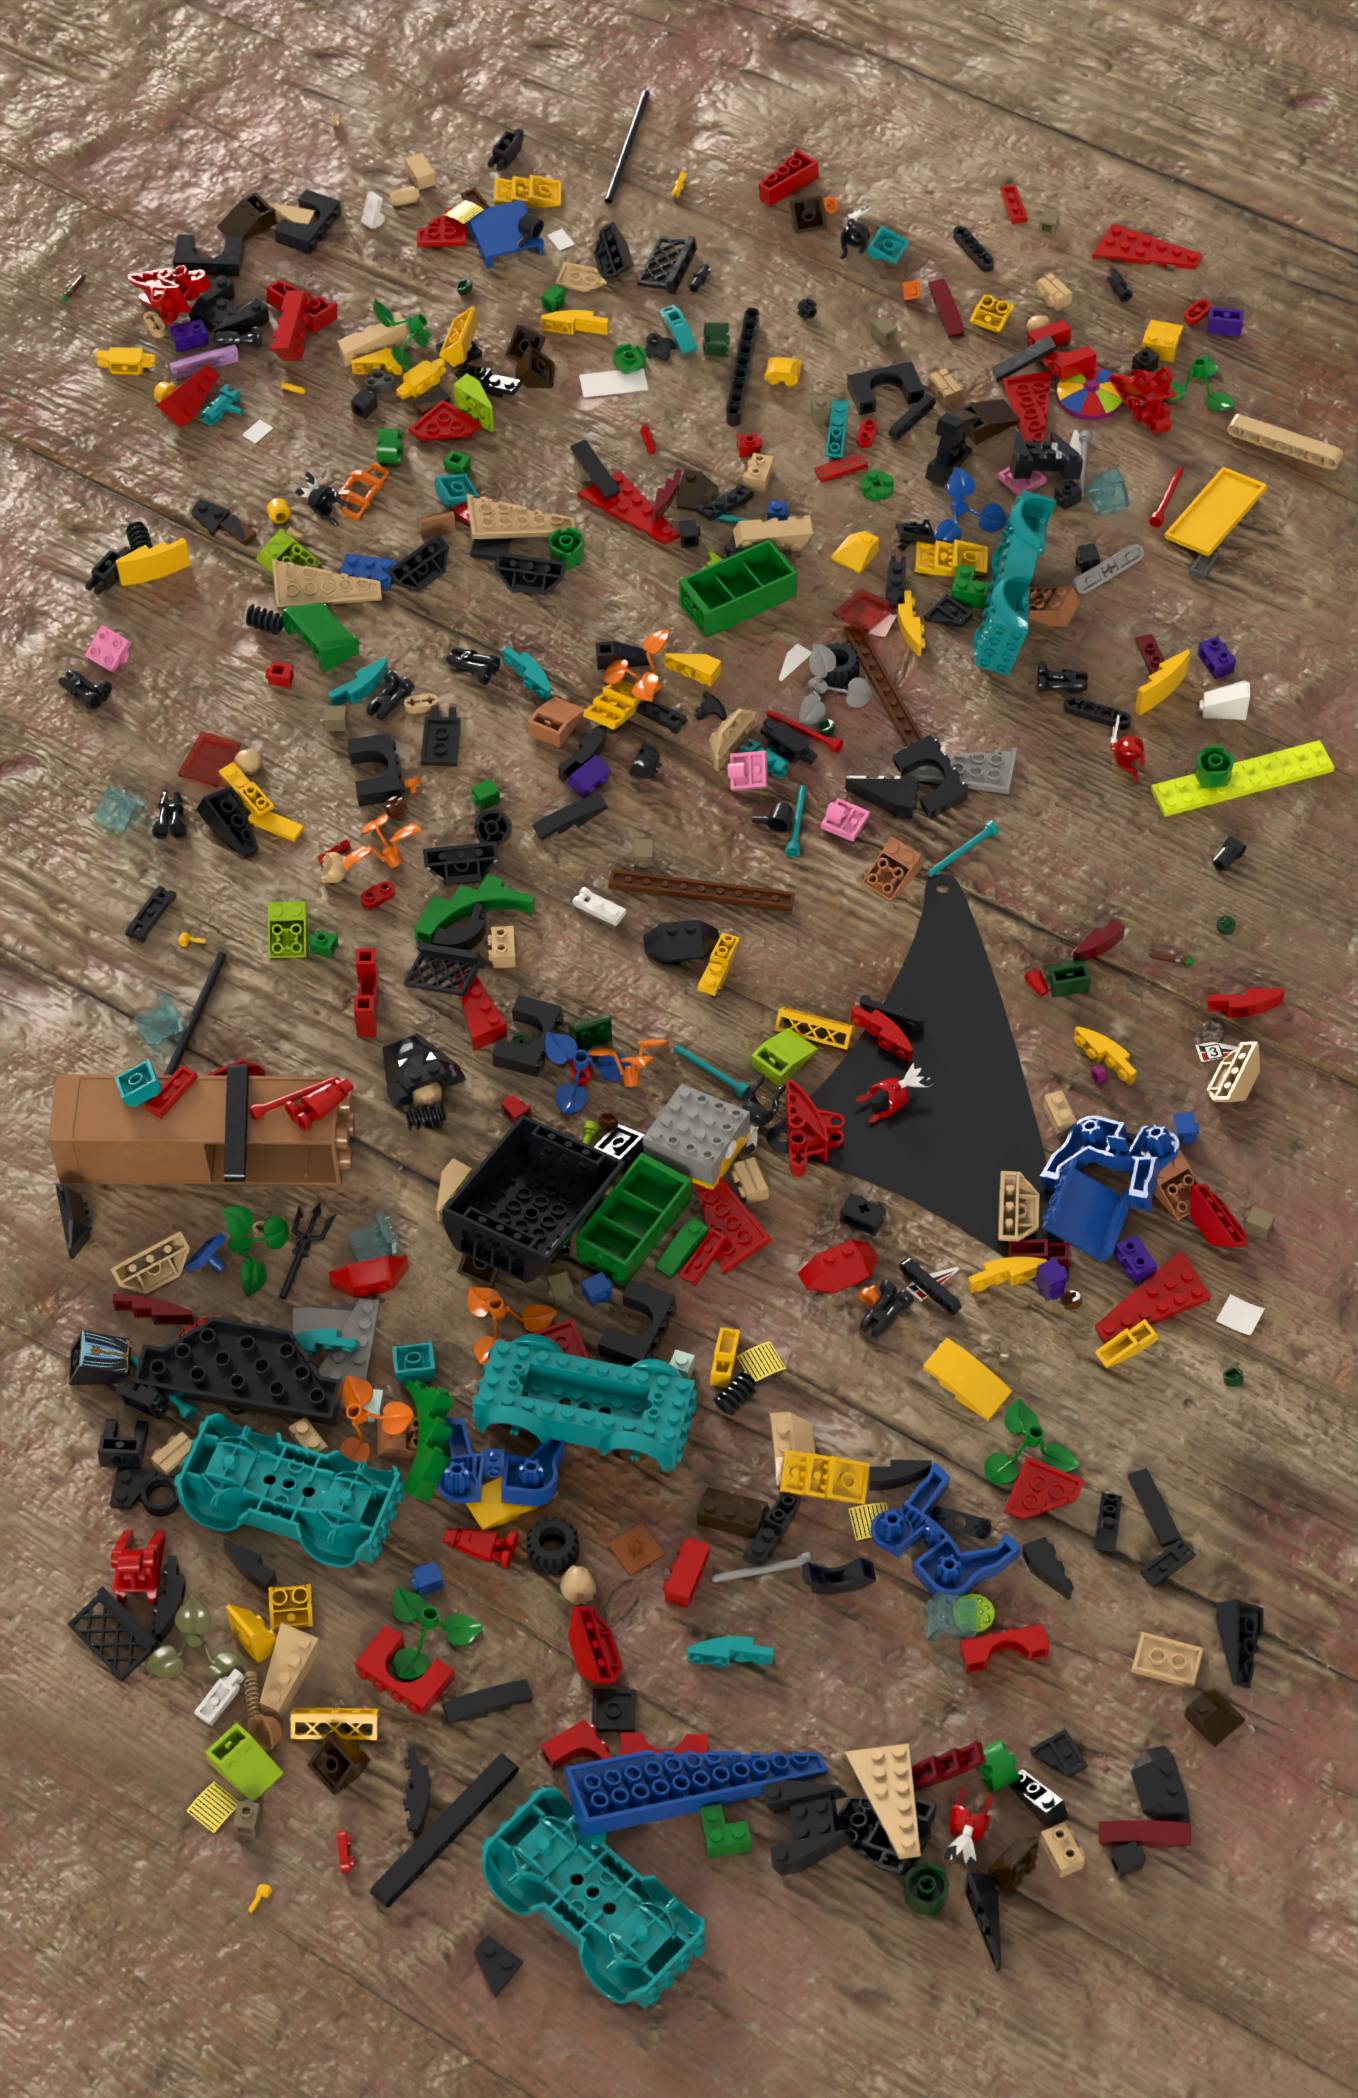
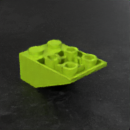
M465 374L453 384L455 407L479 421L483 428L494 432L492 405L480 382L469 374Z
M282 528L255 558L272 573V558L285 563L291 562L295 565H306L315 568L321 564L317 558Z
M305 901L268 902L269 959L306 958L307 903Z
M788 1027L765 1041L751 1055V1067L760 1074H765L767 1079L780 1087L786 1084V1080H789L817 1052L818 1048Z
M238 1723L234 1724L205 1751L208 1763L247 1800L256 1801L284 1775L254 1738Z

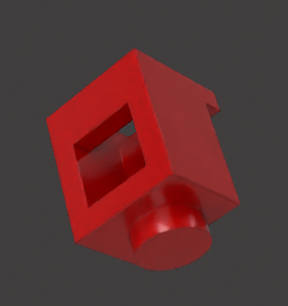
M737 434L739 458L751 457L753 453L760 454V448L763 447L762 439L758 438L757 434Z
M271 662L270 669L266 670V679L269 685L283 686L290 690L294 678L293 665Z
M514 1095L507 1096L501 1102L502 1114L513 1125L521 1115L531 1118V1107L529 1105L526 1106L521 1099H517Z

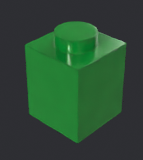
M491 779L471 787V801L474 806H478L480 811L500 803L499 790Z

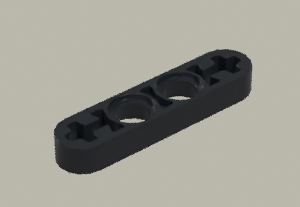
M963 226L954 228V241L981 271L991 272L994 269V259L967 228ZM974 253H981L982 255L977 256Z
M926 394L892 425L889 430V436L899 440L933 409L936 398Z
M1068 696L1064 700L1063 709L1068 714L1110 727L1114 726L1115 720L1113 718L1119 715L1118 729L1126 730L1130 727L1131 715L1127 712L1075 696ZM1091 708L1093 712L1087 713L1084 709ZM1107 713L1110 715V717L1104 718L1101 716V714Z
M906 1258L899 1264L901 1272L949 1314L955 1315L962 1308L960 1301L912 1259Z

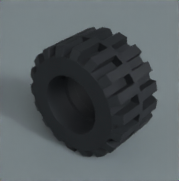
M831 642L827 643L826 647L836 657V665L841 666H835V669L827 672V676L822 679L830 687L848 688L849 682L859 677L860 656L857 654L856 649H852L853 646H847L844 642L842 644L834 642V644Z
M548 1517L543 1518V1522L537 1521L536 1527L531 1526L530 1533H527L528 1559L533 1567L536 1566L537 1571L541 1572L544 1570V1574L549 1575L550 1572H553V1575H558L559 1571L565 1573L566 1568L571 1567L573 1562L576 1563L578 1560L579 1538L577 1530L573 1528L570 1522L566 1524V1520L563 1518L557 1520V1517H552L551 1520H548ZM551 1540H557L564 1544L560 1550L553 1552L542 1548L544 1543Z

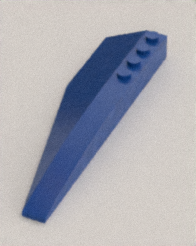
M646 1750L564 1768L574 1818L582 1837L700 1812V1807L717 1804L724 1806L763 1795L764 1784L781 1780L803 1782L828 1772L820 1753L793 1752L792 1755L773 1752L772 1755H765L760 1752L741 1754V1752L706 1751L705 1754H697L694 1751H686L685 1753H673V1751L654 1753V1751Z

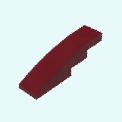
M945 279L928 282L936 312L939 313L942 326H945L948 338L964 335L965 330L958 309Z
M675 469L673 479H666L665 488H658L651 523H656L671 506L677 493L682 470Z
M113 1294L112 1301L115 1311H133L134 1318H152L154 1325H194L192 1311L174 1303L138 1295Z
M975 1741L962 1749L953 1748L939 1757L932 1755L912 1766L914 1791L947 1781L986 1763L982 1742Z
M1152 1820L1099 1822V1844L1101 1846L1123 1844L1124 1846L1135 1841L1137 1846H1147L1148 1849L1191 1846V1824Z

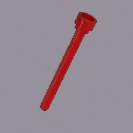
M1182 467L1177 468L1157 512L1152 513L1149 519L1151 526L1156 528L1162 526L1164 522L1163 513L1184 471Z
M767 710L766 712L768 717L780 723L783 722L787 726L827 744L830 750L838 753L843 746V740L840 738H829L772 710Z
M339 1078L327 1079L264 1105L253 1104L249 1106L250 1114L254 1121L259 1120L265 1115V1112L281 1107L288 1101L301 1099L329 1083H334L335 1080L339 1081Z

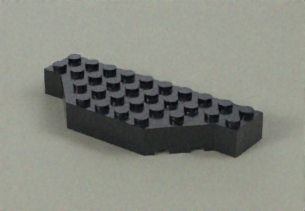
M213 1316L196 1329L193 1328L183 1334L180 1339L172 1344L169 1343L164 1347L143 1344L133 1380L137 1390L140 1384L145 1387L150 1385L159 1391L158 1394L295 1419L306 1417L308 1421L334 1426L344 1387L342 1380L320 1375L291 1330Z

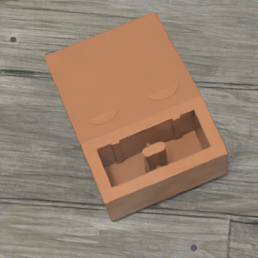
M1073 586L1029 587L1030 595L1028 602L1031 606L1029 607L1030 613L1028 618L1049 626H1067L1080 604Z
M553 697L537 708L528 720L529 736L561 748L582 718L585 709L560 698Z
M891 836L861 883L892 902L918 874L926 859L920 853Z
M1181 1150L1160 1171L1154 1192L1155 1196L1177 1221L1190 1214V1188L1192 1185H1199Z
M413 1416L414 1418L409 1426L398 1435L387 1434L382 1428L383 1420H378L377 1458L395 1462L414 1461L418 1443V1417Z

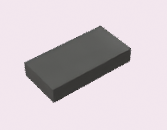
M1213 551L1209 557L1200 553L1189 570V575L1205 581L1219 559L1220 553Z

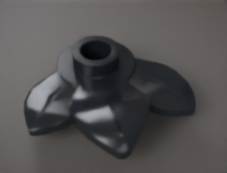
M651 333L646 338L647 345L644 351L648 359H652L656 355L668 361L670 350H675L677 347L670 338Z

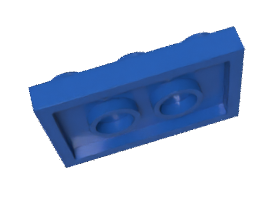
M346 553L340 574L343 573L356 578L362 577L380 581L381 590L389 591L393 579L387 571L397 564V560Z

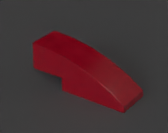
M1112 919L1102 931L1095 927L1073 951L1072 960L1080 959L1087 961L1107 952L1123 939L1125 926Z
M1048 1239L1008 1241V1258L1036 1257L1046 1259L1047 1261L1056 1258L1060 1266L1071 1268L1070 1244L1067 1242L1049 1243Z

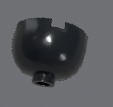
M644 741L629 772L630 775L640 779H647L654 772L658 773L662 763L659 762L660 754L656 747Z
M496 809L480 813L474 824L476 837L481 843L497 841V846L503 844L509 839L512 832L510 818L504 812Z

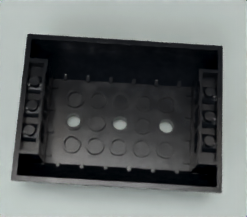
M521 1115L442 1209L446 1233L456 1251L524 1283H529L543 1273L614 1184L624 1169L625 1161L527 1116ZM533 1214L535 1215V1217H529L527 1215Z

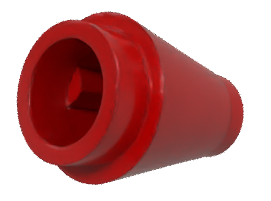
M1037 968L1029 970L1024 975L1025 982L1040 997L1045 996L1050 991L1041 971L1037 970Z

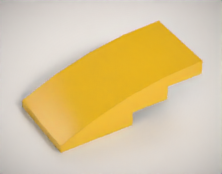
M531 174L529 179L513 176L512 180L495 177L494 204L502 205L522 200L528 208L560 206L561 181Z
M183 537L169 545L163 541L150 549L144 545L116 560L119 580L122 586L155 580L191 565L187 542Z
M936 540L934 545L917 541L915 545L914 572L939 576H955L958 564L975 567V576L987 574V546L960 540H954L953 544Z
M1189 649L1160 663L1158 672L1150 675L1148 683L1138 688L1135 712L1139 716L1167 698L1185 678L1190 657Z
M621 680L617 684H609L604 687L602 694L594 698L592 706L584 710L583 717L615 730L636 712V707L642 700L632 694L633 684Z
M946 1338L923 1365V1370L938 1379L939 1385L953 1393L955 1400L987 1421L991 1419L1012 1393V1390L992 1371L949 1338Z
M785 1450L780 1492L865 1505L870 1463L835 1456L829 1457L814 1453Z
M503 1476L483 1485L481 1502L465 1503L482 1530L518 1519L520 1514L535 1510L538 1506L502 1503L501 1486Z

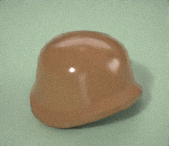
M257 1714L252 1718L248 1728V1733L265 1752L272 1750L283 1736L281 1724L273 1716Z

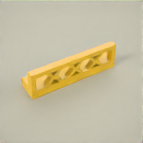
M781 1007L778 1011L774 1031L782 1032L785 1030L780 1027L782 1017L788 1018L793 1025L790 1029L795 1028L796 1031L794 1032L802 1038L847 1050L851 1034H854L856 1026ZM801 1023H807L811 1031L803 1034L797 1026ZM820 1027L825 1028L829 1036L824 1039L819 1038L815 1030ZM838 1032L847 1034L845 1043H837L833 1035Z
M293 1707L291 1712V1739H325L328 1733H332L346 1740H377L379 1709ZM296 1722H304L310 1729L306 1733H296ZM319 1723H327L332 1729L327 1733H320L315 1727ZM341 1723H348L353 1729L348 1734H343L337 1727ZM363 1723H373V1734H364L359 1727Z

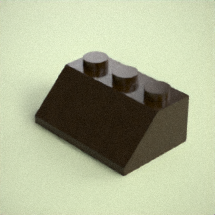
M708 1487L702 1496L697 1511V1525L753 1539L762 1526L768 1502Z

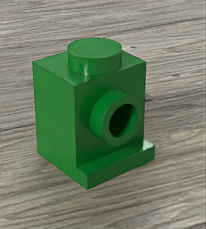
M555 284L552 285L541 295L542 308L551 313L557 312L556 309L565 302L566 291Z
M452 450L445 457L443 465L446 472L468 474L471 469V459L468 455Z
M316 930L315 934H310L308 944L310 945L311 953L332 959L339 945L337 933L330 934Z

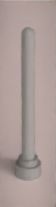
M1083 430L1079 434V442L1082 444L1081 458L1083 459L1080 480H1078V486L1082 489L1081 498L1084 496L1088 447L1093 441V433L1089 430Z
M801 1553V1556H797V1559L715 1574L712 1576V1581L718 1583L795 1567L801 1569L802 1564L806 1562L812 1563L810 1553Z

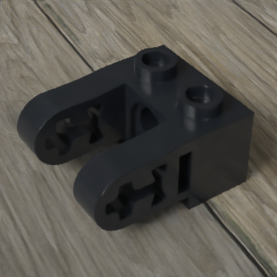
M106 1419L97 1451L100 1467L141 1469L149 1432L148 1421L136 1422L133 1437L117 1438L118 1420Z

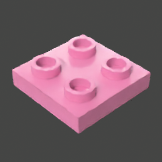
M1010 467L998 473V479L1017 496H1021L1023 490L1029 492L1045 484L1047 480L1040 471H1032L1030 479H1014L1009 471Z
M101 625L84 656L115 673L117 667L125 664L128 660L129 652L127 650L132 642Z
M766 751L730 754V763H728L727 770L732 791L768 788Z
M837 798L835 803L831 802L829 804L825 818L821 823V829L854 842L870 817V811Z

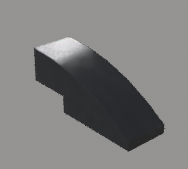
M890 1459V1467L870 1466L869 1491L894 1489L919 1481L929 1475L932 1460Z
M224 1539L225 1552L238 1572L254 1586L269 1594L268 1587H273L277 1581L275 1571L263 1565L261 1555Z

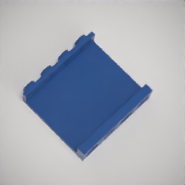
M522 200L486 208L467 221L468 229L487 269L493 267V257L536 247L539 255H543V238L538 237L535 240L530 238L523 248L517 246V243L523 237V234L518 231V222L522 216L529 213L528 206H525Z
M1074 1158L1069 1163L1066 1162L1060 1170L1062 1175L1055 1184L1054 1188H1056V1191L1049 1200L1051 1205L1043 1216L1045 1221L1042 1228L1103 1263L1113 1254L1131 1203L1129 1190L1127 1189L1121 1195L1115 1193L1074 1169L1077 1163V1159Z

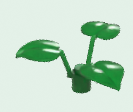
M375 298L373 302L374 313L384 326L389 328L391 325L395 326L408 322L407 328L411 335L400 349L394 346L391 349V353L395 361L409 371L412 363L409 355L404 352V347L412 338L421 347L428 345L431 333L423 329L427 325V320L422 314H418L413 319L409 317L394 322L393 315L389 309Z
M1209 354L1193 360V364L1189 368V376L1183 387L1180 383L1171 381L1170 387L1177 394V397L1166 399L1176 401L1186 396L1184 390L1187 388L1191 377L1194 376L1196 379L1204 377L1209 396L1205 400L1206 406L1214 411H1223L1234 407V401L1227 394L1217 392L1214 395L1211 394L1207 377L1215 375L1218 372V366Z
M230 1206L222 1210L227 1230L231 1236L228 1240V1247L231 1251L238 1252V1255L249 1259L244 1261L240 1268L242 1288L246 1297H249L263 1287L267 1274L262 1263H255V1258L246 1254L245 1251L251 1247V1242L266 1240L269 1249L276 1250L283 1247L289 1236V1226L281 1217L271 1216L263 1224L265 1236L248 1238L246 1235L250 1233L249 1228L254 1223L251 1211L242 1206Z
M1018 1398L1008 1408L1004 1423L1012 1434L1022 1432L1024 1443L1010 1461L1002 1453L991 1454L984 1464V1476L988 1481L995 1484L1004 1485L1013 1482L1019 1473L1018 1468L1013 1463L1026 1446L1036 1447L1040 1445L1041 1453L1045 1455L1042 1463L1066 1473L1077 1469L1079 1463L1074 1455L1062 1445L1051 1443L1045 1451V1441L1042 1439L1044 1430L1038 1425L1039 1422L1036 1414Z
M397 1587L392 1599L394 1617L404 1624H409L414 1619L416 1621L421 1619V1626L423 1627L416 1651L412 1648H403L396 1652L393 1665L398 1677L403 1680H414L424 1675L427 1671L429 1658L427 1655L420 1653L427 1630H432L439 1624L443 1631H447L446 1639L448 1642L456 1646H465L477 1637L482 1631L483 1625L470 1617L454 1614L445 1619L444 1626L442 1618H438V1610L432 1606L427 1607V1603L422 1596Z

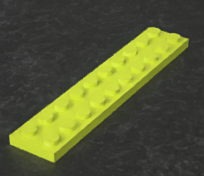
M1318 740L1234 763L1231 779L1225 787H1202L1195 774L1153 784L1151 785V791L1164 817L1334 772V765L1321 741Z

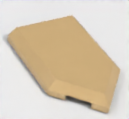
M568 262L563 263L555 285L558 287L588 292L607 284L596 268Z

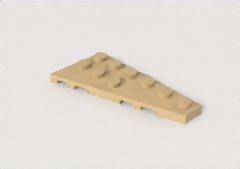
M467 494L466 497L472 539L550 537L551 533L559 528L561 530H565L566 527L575 529L574 518L554 513L552 515L544 514L541 510L531 511L523 506L501 501L498 503L488 501V498L483 497L482 499L473 498V495Z
M272 558L277 610L317 602L335 605L382 600L380 581L362 577L356 578L343 573L337 574L325 569L295 565L291 562L285 563Z
M909 1743L846 1751L845 1757L858 1778L872 1809L879 1818V1822L882 1828H884L898 1858L921 1856Z

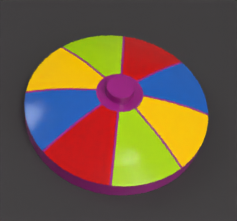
M1098 367L1063 381L1060 380L1057 385L1056 396L1061 408L1068 414L1083 420H1100L1110 417L1121 408L1123 401L1115 390V386L1108 379L1109 375L1113 373Z

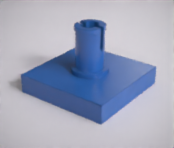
M219 1233L208 1238L183 1268L190 1273L207 1262L217 1273H220L226 1264L214 1252L227 1237Z

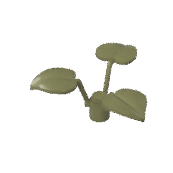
M193 1595L175 1615L176 1626L182 1632L187 1633V1639L184 1640L180 1651L176 1652L172 1645L160 1646L150 1655L146 1666L148 1672L163 1678L175 1677L183 1669L184 1661L179 1656L183 1654L187 1645L192 1647L203 1645L207 1658L212 1663L208 1667L207 1673L213 1681L217 1682L220 1678L228 1677L234 1669L243 1675L246 1673L241 1659L233 1652L223 1651L218 1653L215 1659L211 1657L206 1644L207 1641L204 1640V1632L208 1631L211 1626V1616L204 1604Z

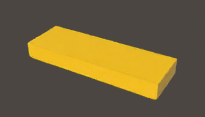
M270 811L260 817L254 813H251L248 817L249 824L293 842H296L304 830V825Z

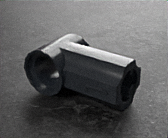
M1229 836L1224 842L1222 850L1213 859L1212 864L1218 871H1226L1236 859L1242 857L1247 845Z

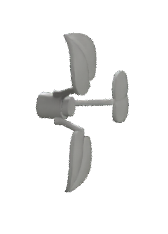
M813 644L809 659V669L816 677L809 680L808 689L812 694L805 697L799 711V724L804 726L814 725L823 720L826 707L824 703L820 702L821 697L819 694L824 693L827 689L847 693L846 703L855 708L866 705L872 697L871 688L863 678L857 677L852 679L848 684V690L827 685V682L822 678L827 676V672L835 669L836 657L829 648L820 644Z

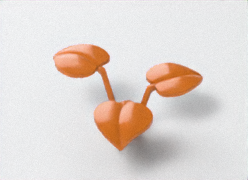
M660 630L653 632L643 643V649L647 651L646 656L652 673L646 672L641 678L627 669L629 663L626 660L620 659L607 667L602 679L606 684L614 685L624 678L625 673H629L639 680L633 686L632 694L640 700L652 702L654 693L661 688L662 683L657 677L658 673L654 669L650 654H657L664 647L671 631Z
M383 814L376 818V820L366 824L361 830L363 834H368L376 829L386 847L382 850L383 855L371 846L366 848L362 846L346 856L344 867L348 871L353 864L373 852L383 862L386 861L390 868H394L403 861L399 855L400 852L397 849L396 842L423 831L415 823L408 824L399 829L395 836L390 839L393 847L388 846L379 830V827L386 824L389 820L388 815Z
M647 1039L637 1042V1045H641L639 1056L621 1059L623 1062L631 1063V1066H625V1070L621 1066L615 1049L596 1048L587 1051L590 1056H613L620 1070V1075H623L624 1086L633 1087L639 1086L640 1067L644 1068L649 1062L654 1060V1057L642 1056L643 1050L648 1046L662 1044L668 1046L669 1041Z
M470 1286L467 1297L470 1312L480 1318L487 1316L490 1312L494 1323V1338L484 1336L475 1343L474 1354L479 1364L484 1365L485 1362H489V1348L494 1347L496 1339L506 1341L498 1339L497 1320L503 1319L507 1312L519 1322H524V1328L528 1332L533 1333L550 1326L557 1314L556 1309L545 1305H531L523 1309V1318H521L509 1306H505L503 1299L500 1298L497 1291L490 1288Z
M347 1375L344 1381L342 1399L344 1407L347 1409L346 1415L353 1420L352 1425L355 1427L359 1439L356 1437L346 1439L341 1444L339 1451L357 1463L360 1461L364 1463L370 1457L371 1447L367 1443H363L364 1437L358 1424L366 1422L368 1417L383 1420V1430L389 1435H398L409 1426L414 1418V1413L408 1405L402 1402H391L385 1405L383 1408L384 1416L370 1413L364 1408V1405L372 1400V1385L364 1379Z

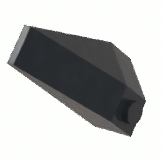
M847 775L845 790L892 815L912 819L917 804L919 780L904 776L886 779L885 776L870 778L869 776Z
M232 786L203 797L196 810L209 827L243 857L258 851L259 848L253 831L248 825V816L245 815L242 808L244 806L243 802Z
M1239 1600L1218 1602L1216 1612L1217 1627L1232 1684L1249 1689L1255 1668L1253 1662L1254 1654L1258 1653L1259 1650L1257 1645L1258 1636H1261L1263 1633L1264 1608Z
M968 1873L966 1874L964 1892L997 1972L1000 1971L1002 1963L998 1901L1000 1889L998 1883L992 1880L990 1874Z

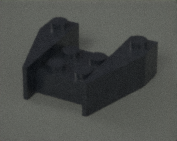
M220 275L211 282L210 289L203 292L191 308L192 312L189 313L190 322L202 319L204 326L213 333L237 331L238 335H244L251 332L253 326L261 327L269 321L268 307L255 298L240 309L230 302L235 297L233 282Z
M960 409L946 412L938 419L935 434L941 436L936 458L928 464L925 479L941 486L948 482L954 468H960L973 451V448L966 445L965 439L970 431V427L981 416Z
M1016 431L1009 470L1014 479H1030L1032 471H1059L1063 479L1080 480L1083 459L1074 448L1056 433L1051 432L1050 441L1024 442L1019 431Z
M781 1780L763 1785L765 1805L773 1814L790 1811L793 1842L770 1847L772 1868L780 1876L802 1872L853 1842L845 1830H839L836 1800L847 1797V1794L839 1785Z

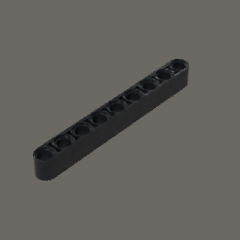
M748 308L744 314L726 407V423L732 427L740 425L742 421L760 323V313L756 308Z
M503 1753L497 1756L372 1886L370 1894L386 1908L394 1904L512 1781L519 1771V1766Z

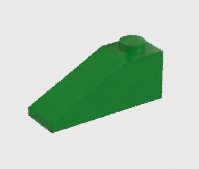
M692 1217L680 1229L656 1264L655 1269L671 1279L695 1252L708 1233V1227Z

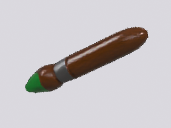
M81 275L67 292L63 293L61 298L63 302L68 300L84 282L85 275Z
M1160 952L1148 953L1149 957L1156 960L1181 963L1182 965L1194 964L1191 958L1185 956L1180 957Z

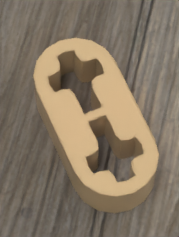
M154 311L146 312L143 315V320L152 336L156 338L165 336L166 327L159 315Z
M431 693L409 696L404 700L405 710L410 714L431 712V706L439 705L437 696Z

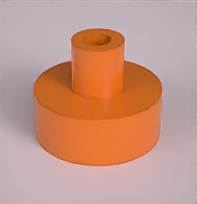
M825 197L823 199L824 212L826 214L836 212L838 203L834 197Z
M420 777L403 781L404 788H410L411 794L418 793L417 785H421Z
M871 1285L870 1288L863 1287L858 1294L859 1299L868 1306H875L880 1298L877 1294L878 1288L875 1285Z

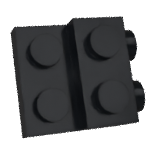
M617 1123L594 1148L625 1161L623 1169L625 1171L628 1167H631L641 1152L644 1153L643 1137L645 1135Z
M118 1384L115 1389L124 1404L157 1420L162 1415H165L169 1405L158 1394L159 1391L150 1385L145 1387L140 1384L137 1390L129 1384L126 1386Z

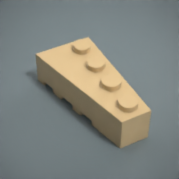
M400 311L394 314V322L404 320ZM382 323L374 327L370 325L361 333L355 332L339 340L338 350L344 365L349 366L351 365V360L386 348H393L394 346L400 348L407 340L406 324L391 325L389 328Z
M810 515L803 516V519H796L794 516L788 517V520L778 521V518H771L766 522H762V519L739 521L733 529L736 548L746 550L769 539L778 547L779 551L791 550L792 552H797L804 547L813 535Z
M284 1623L280 1624L259 1702L263 1714L273 1716L277 1720L282 1721L321 1650L319 1638Z

